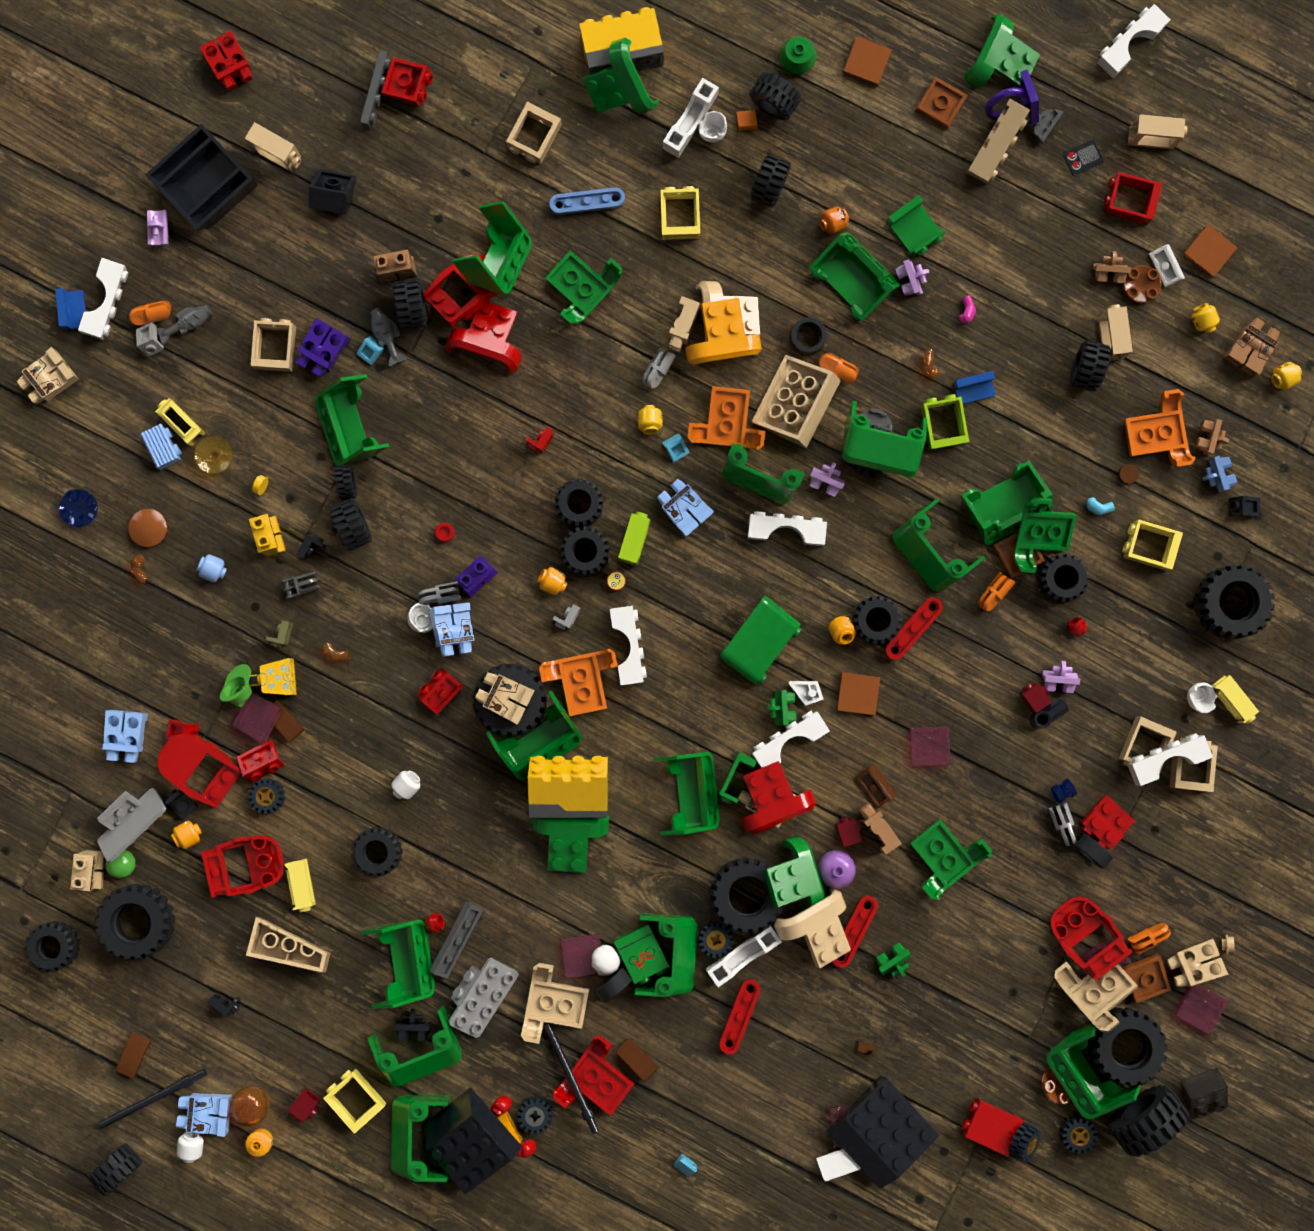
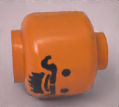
M835 206L824 211L820 220L821 229L831 235L846 229L849 222L846 210Z

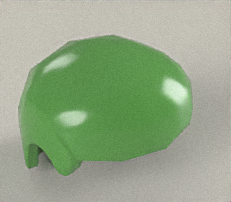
M124 850L113 862L105 861V869L112 877L118 879L125 878L132 874L135 869V858L131 852Z

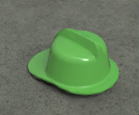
M239 665L228 674L220 693L221 701L230 702L241 708L244 702L251 696L252 690L249 684L251 668L248 665Z

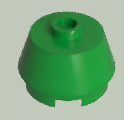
M800 36L790 38L784 42L779 52L782 66L787 72L795 75L809 71L814 66L817 58L814 45L808 39Z

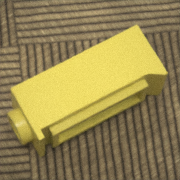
M170 398L163 400L158 405V409L155 412L188 445H194L192 440L198 434L202 436L206 434ZM171 408L191 427L186 434L166 416L165 413Z
M1224 675L1211 685L1217 697L1233 717L1238 720L1237 723L1248 724L1256 718L1254 715L1259 712L1258 709L1230 675L1227 677Z
M307 859L284 864L288 868L286 873L292 904L295 905L293 910L299 909V912L311 910L310 907L316 903Z

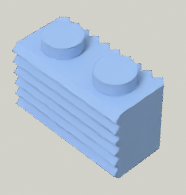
M158 424L140 434L156 468L162 470L181 460L180 454L182 452L179 446L173 443L171 439L173 434L169 427Z

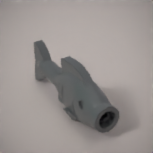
M209 306L185 308L176 314L178 318L176 324L167 329L157 328V334L160 337L161 343L165 345L169 340V336L179 330L184 335L189 330L198 329L209 316L213 315Z
M380 308L372 310L370 312L371 328L373 334L379 340L380 347L386 345L391 355L388 366L391 367L406 361L407 358L404 355L397 353L393 343L394 338L400 336L397 325Z

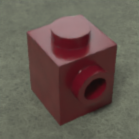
M1029 683L1022 688L1023 692L1019 694L1032 713H1037L1052 703L1047 696L1049 692L1043 684Z
M849 816L838 819L839 823H836L835 826L843 847L862 842L860 833L863 830L859 821L856 822L854 818L850 819Z
M305 1088L288 1111L293 1119L304 1123L307 1118L311 1120L318 1111L315 1107L321 1099Z

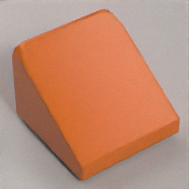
M755 110L736 112L738 131L757 129Z

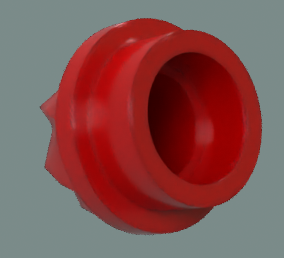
M1081 617L1073 618L1067 623L1069 633L1075 637L1082 636L1087 631L1086 622Z
M436 913L428 916L425 921L426 929L435 933L443 929V916Z

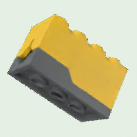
M641 8L639 13L631 14L630 11L622 12L620 17L617 18L607 15L601 18L602 21L594 22L593 19H587L579 24L589 74L612 67L609 57L610 45L613 41L624 37L632 41L630 57L637 71L664 66V50L654 8Z
M543 756L530 757L528 771L529 818H607L608 757L594 756L592 760H585L582 756H575L572 760H565L563 756H555L553 760H546Z

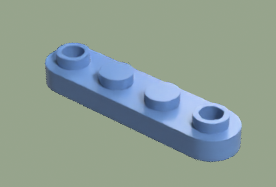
M617 187L556 194L550 199L549 205L551 211L556 215L614 209L624 204L625 194ZM617 196L619 200L615 202L612 198ZM561 203L563 204V206L561 208H557L556 204Z

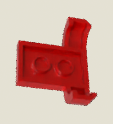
M488 302L486 308L476 311L469 330L456 328L450 332L445 344L447 352L451 353L454 348L463 349L503 363L507 366L510 374L517 372L522 361V355L517 348L506 342L517 317V311Z
M779 761L743 775L758 811L740 818L746 833L751 835L759 833L809 812L816 805L811 789L799 795H793Z
M602 1035L594 1036L591 1044L572 1071L582 1093L612 1116L635 1083L605 1060L613 1044ZM567 1077L553 1092L554 1100L565 1109L576 1099Z

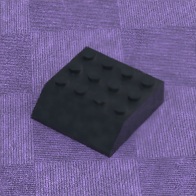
M202 124L145 174L197 231L216 224L258 186L254 179Z
M880 1076L826 1130L879 1189L898 1179L940 1136L884 1076Z
M471 1087L424 1123L426 1150L465 1195L511 1162L522 1149L521 1144Z

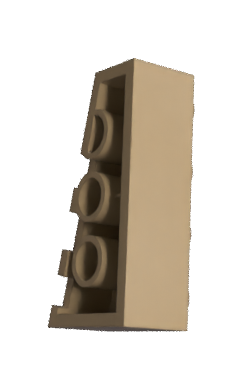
M1009 99L967 174L985 184L989 180H994L998 173L995 170L999 163H1004L1008 156L1005 153L1009 146L1013 147L1018 138L1015 136L1017 131H1022L1028 121L1025 119L1030 111L1028 108Z
M256 917L246 956L313 971L326 972L331 953L261 917Z

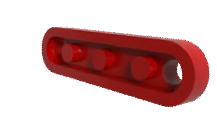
M932 597L925 600L898 631L897 636L886 645L885 654L889 659L898 660L902 658L938 617L943 609L939 599ZM930 604L935 606L934 611L929 610ZM892 647H896L898 649V652L896 654H893L891 652Z
M866 895L859 899L844 928V933L851 950L844 954L843 960H838L837 958L832 961L837 967L844 968L850 964L877 911L878 904L872 896ZM865 902H870L871 904L868 909L864 908Z
M746 979L742 982L720 1038V1048L726 1054H733L738 1050L759 996L760 986L754 979ZM752 985L754 987L753 991L748 992L746 990L747 986ZM727 1040L733 1042L731 1046H727L725 1043Z

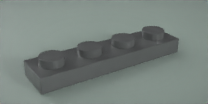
M380 50L360 121L365 129L371 130L372 124L376 122L377 113L375 111L377 106L381 104L382 96L380 93L386 79V71L391 63L387 51Z
M465 902L430 972L448 979L484 909Z

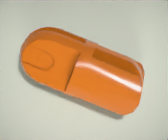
M159 301L138 306L130 311L129 319L136 326L166 320L170 316L171 305L167 301Z
M825 353L819 359L820 367L834 372L839 379L849 384L856 380L859 368L832 353Z
M999 572L978 601L979 607L984 611H991L1013 587L1015 581Z
M1160 923L1127 938L1129 943H1131L1132 949H1134L1135 955L1138 956L1166 940L1171 934L1168 925Z

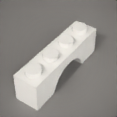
M1155 4L1150 9L1146 7L1139 14L1140 19L1137 22L1133 20L1125 28L1127 32L1124 35L1120 33L1112 41L1114 44L1110 48L1108 46L1105 47L1099 54L1101 58L1097 63L1112 78L1131 60L1128 52L1129 41L1137 37H1146L1153 40L1169 23L1170 19Z
M704 78L701 79L678 122L671 127L663 140L664 150L677 158L680 157L697 130L699 122L703 120L704 114L708 112L717 98L719 87Z
M101 258L96 277L104 284L106 297L98 309L83 313L78 329L80 333L100 340H104V337L109 335L111 328L109 322L111 318L115 317L117 309L114 306L116 300L119 301L121 298L122 290L120 288L122 282L125 283L128 277L125 265Z
M754 512V515L750 514L747 539L766 541L769 535L776 529L790 528L801 536L804 545L822 547L825 545L827 522H822V518L812 517L811 520H803V516L793 515L792 518H784V514L765 516V512Z
M633 606L610 609L612 628L624 633L631 645L627 660L618 666L620 684L622 686L644 682L643 678H647L645 666L641 667L640 659H644L643 647L639 648L638 640H641L640 628L636 629L635 621H639L637 610H633Z
M807 712L802 716L803 720L799 723H796V721L786 726L787 730L782 734L778 731L769 737L771 741L764 744L761 742L753 747L755 751L752 752V755L757 760L759 766L762 768L777 761L781 763L780 753L782 746L792 737L803 736L814 742L828 733L830 730L819 713Z
M1194 733L1186 736V740L1183 742L1177 740L1167 744L1168 747L1161 750V747L1149 751L1150 755L1145 757L1143 755L1133 757L1132 762L1127 763L1135 785L1142 786L1159 779L1160 768L1170 757H1182L1189 764H1198L1213 758L1205 736Z
M769 925V928L759 930L758 933L753 934L728 952L727 955L722 956L708 966L706 970L717 987H720L734 977L749 962L766 954L782 941L771 925Z

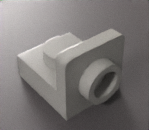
M150 322L136 329L137 347L147 356H152L164 350L163 345L157 341V327L154 323Z
M574 604L572 608L568 607L563 616L566 618L565 621L554 616L555 625L563 630L566 627L571 629L581 608Z

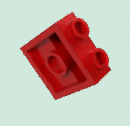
M392 57L381 93L383 96L399 99L405 104L420 107L421 103H425L427 99V92L425 90L427 85H431L433 74L426 65Z
M1105 794L1079 823L1083 826L1082 830L1089 836L1093 835L1097 839L1096 842L1104 849L1112 850L1124 837L1123 834L1135 820Z

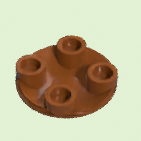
M1145 265L1133 267L1131 272L1127 273L1123 283V289L1127 297L1137 303H1147L1155 299L1162 285L1158 270Z
M153 509L138 511L129 522L130 537L135 543L143 547H152L159 544L168 533L165 518Z
M1050 1067L1047 1068L1042 1077V1089L1045 1096L1056 1104L1069 1103L1071 1098Z

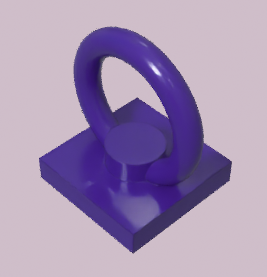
M1028 70L1020 72V88H1009L1000 91L991 97L985 106L986 115L993 120H998L1001 113L993 111L994 105L1006 97L1017 96L1019 104L1030 110L1028 116L1031 125L1039 123V99Z

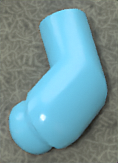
M1089 498L1086 501L1088 510L1095 515H1103L1115 511L1112 502L1102 505L1095 498Z

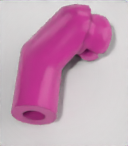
M969 295L962 298L965 307L964 314L959 316L962 324L970 323L976 313L973 300Z

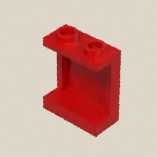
M977 1097L976 1101H973L970 1105L969 1112L971 1113L968 1119L963 1121L961 1130H963L962 1134L966 1138L1008 1157L1009 1147L1011 1146L1010 1142L1013 1140L1012 1137L1016 1134V1130L1019 1129L1024 1120L1014 1113L1010 1114Z

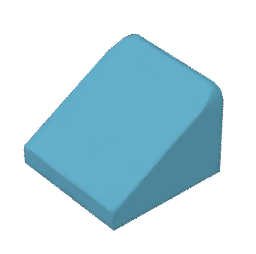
M370 336L364 339L356 354L372 365L385 347H380L379 342Z
M679 434L662 442L673 462L690 453Z
M683 1154L674 1163V1167L688 1177L697 1171V1164Z

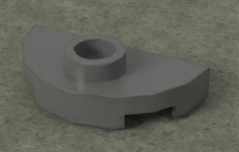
M1058 109L1047 110L1039 115V123L1034 124L1033 127L1036 140L1041 144L1059 120L1063 111Z
M872 408L860 414L868 418L870 427L876 425L878 426L877 428L881 429L882 427L885 429L884 431L892 433L893 425L884 411Z

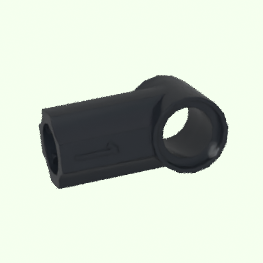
M1058 697L1039 712L1033 713L1029 718V722L1033 728H1046L1053 721L1069 711L1065 701ZM1039 715H1041L1044 718V722L1042 725L1038 724L1037 717Z

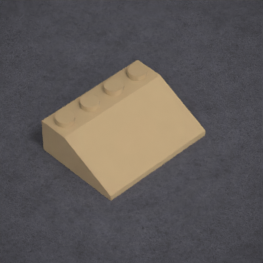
M785 355L752 423L792 443L807 448L841 380L832 371Z

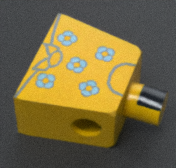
M287 658L261 665L260 674L250 676L251 686H261L262 693L297 695L294 659Z

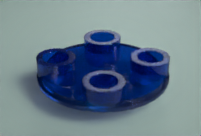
M82 489L68 490L59 504V516L65 523L73 527L88 525L94 520L98 511L95 497L90 492Z

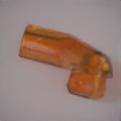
M926 350L924 356V367L928 378H937L939 375V369L933 368V350Z
M138 554L131 559V573L143 584L149 578L141 569V564H144L145 558L143 555Z
M331 643L323 645L322 653L331 661L350 659L349 650L336 651Z

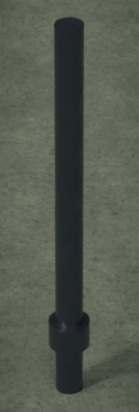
M551 1023L543 1025L582 1110L583 1120L587 1121L592 1134L599 1132V1129L593 1118L595 1115L592 1108L589 1109Z
M202 1069L192 1075L187 1074L180 1081L99 1122L100 1127L103 1129L183 1087L188 1088L194 1085L195 1081L207 1076L206 1070Z

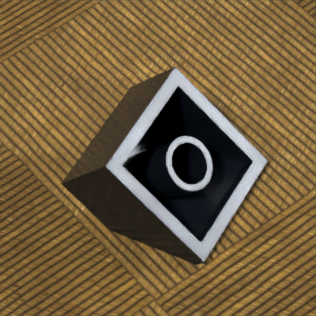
M319 169L309 186V207L319 211L325 210L336 214H347L353 198L356 176Z

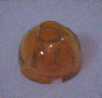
M252 1085L242 1087L234 1094L230 1101L229 1110L231 1117L242 1126L250 1127L257 1125L266 1118L270 1108V1100L266 1092L261 1088L253 1087Z

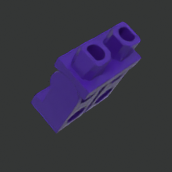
M316 318L297 350L300 354L296 363L307 368L311 360L316 362L311 372L322 377L327 370L331 371L342 350L349 344L351 339Z
M479 556L455 580L473 597L484 586L481 581L486 584L498 572L485 558Z

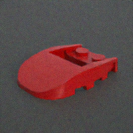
M480 254L467 255V256L478 255L479 258H480L482 261H484V259H485V257H486V256H483V255H480ZM452 264L437 276L425 291L423 297L454 329L456 327L455 323L463 318L468 320L473 317V313L479 309L483 310L486 308L488 301L498 294L470 284L458 268ZM454 273L477 294L463 308L441 288L442 283Z
M180 732L171 736L157 757L158 769L168 781L189 797L215 808L218 807L242 773L240 767L235 765L231 758L222 752L217 745L188 732ZM208 753L223 764L202 794H199L185 785V783Z
M264 835L235 838L210 850L201 852L211 898L217 895L234 896L254 893L278 882L284 872V859L279 844L273 838ZM244 846L252 883L231 888L223 850Z
M1074 897L1053 913L1051 918L1052 931L1064 951L1074 963L1096 982L1132 954V950L1126 946L1123 941L1124 937L1114 925L1113 920L1109 915L1101 911L1099 906L1092 900L1085 897ZM1103 925L1115 940L1084 963L1073 950V947Z

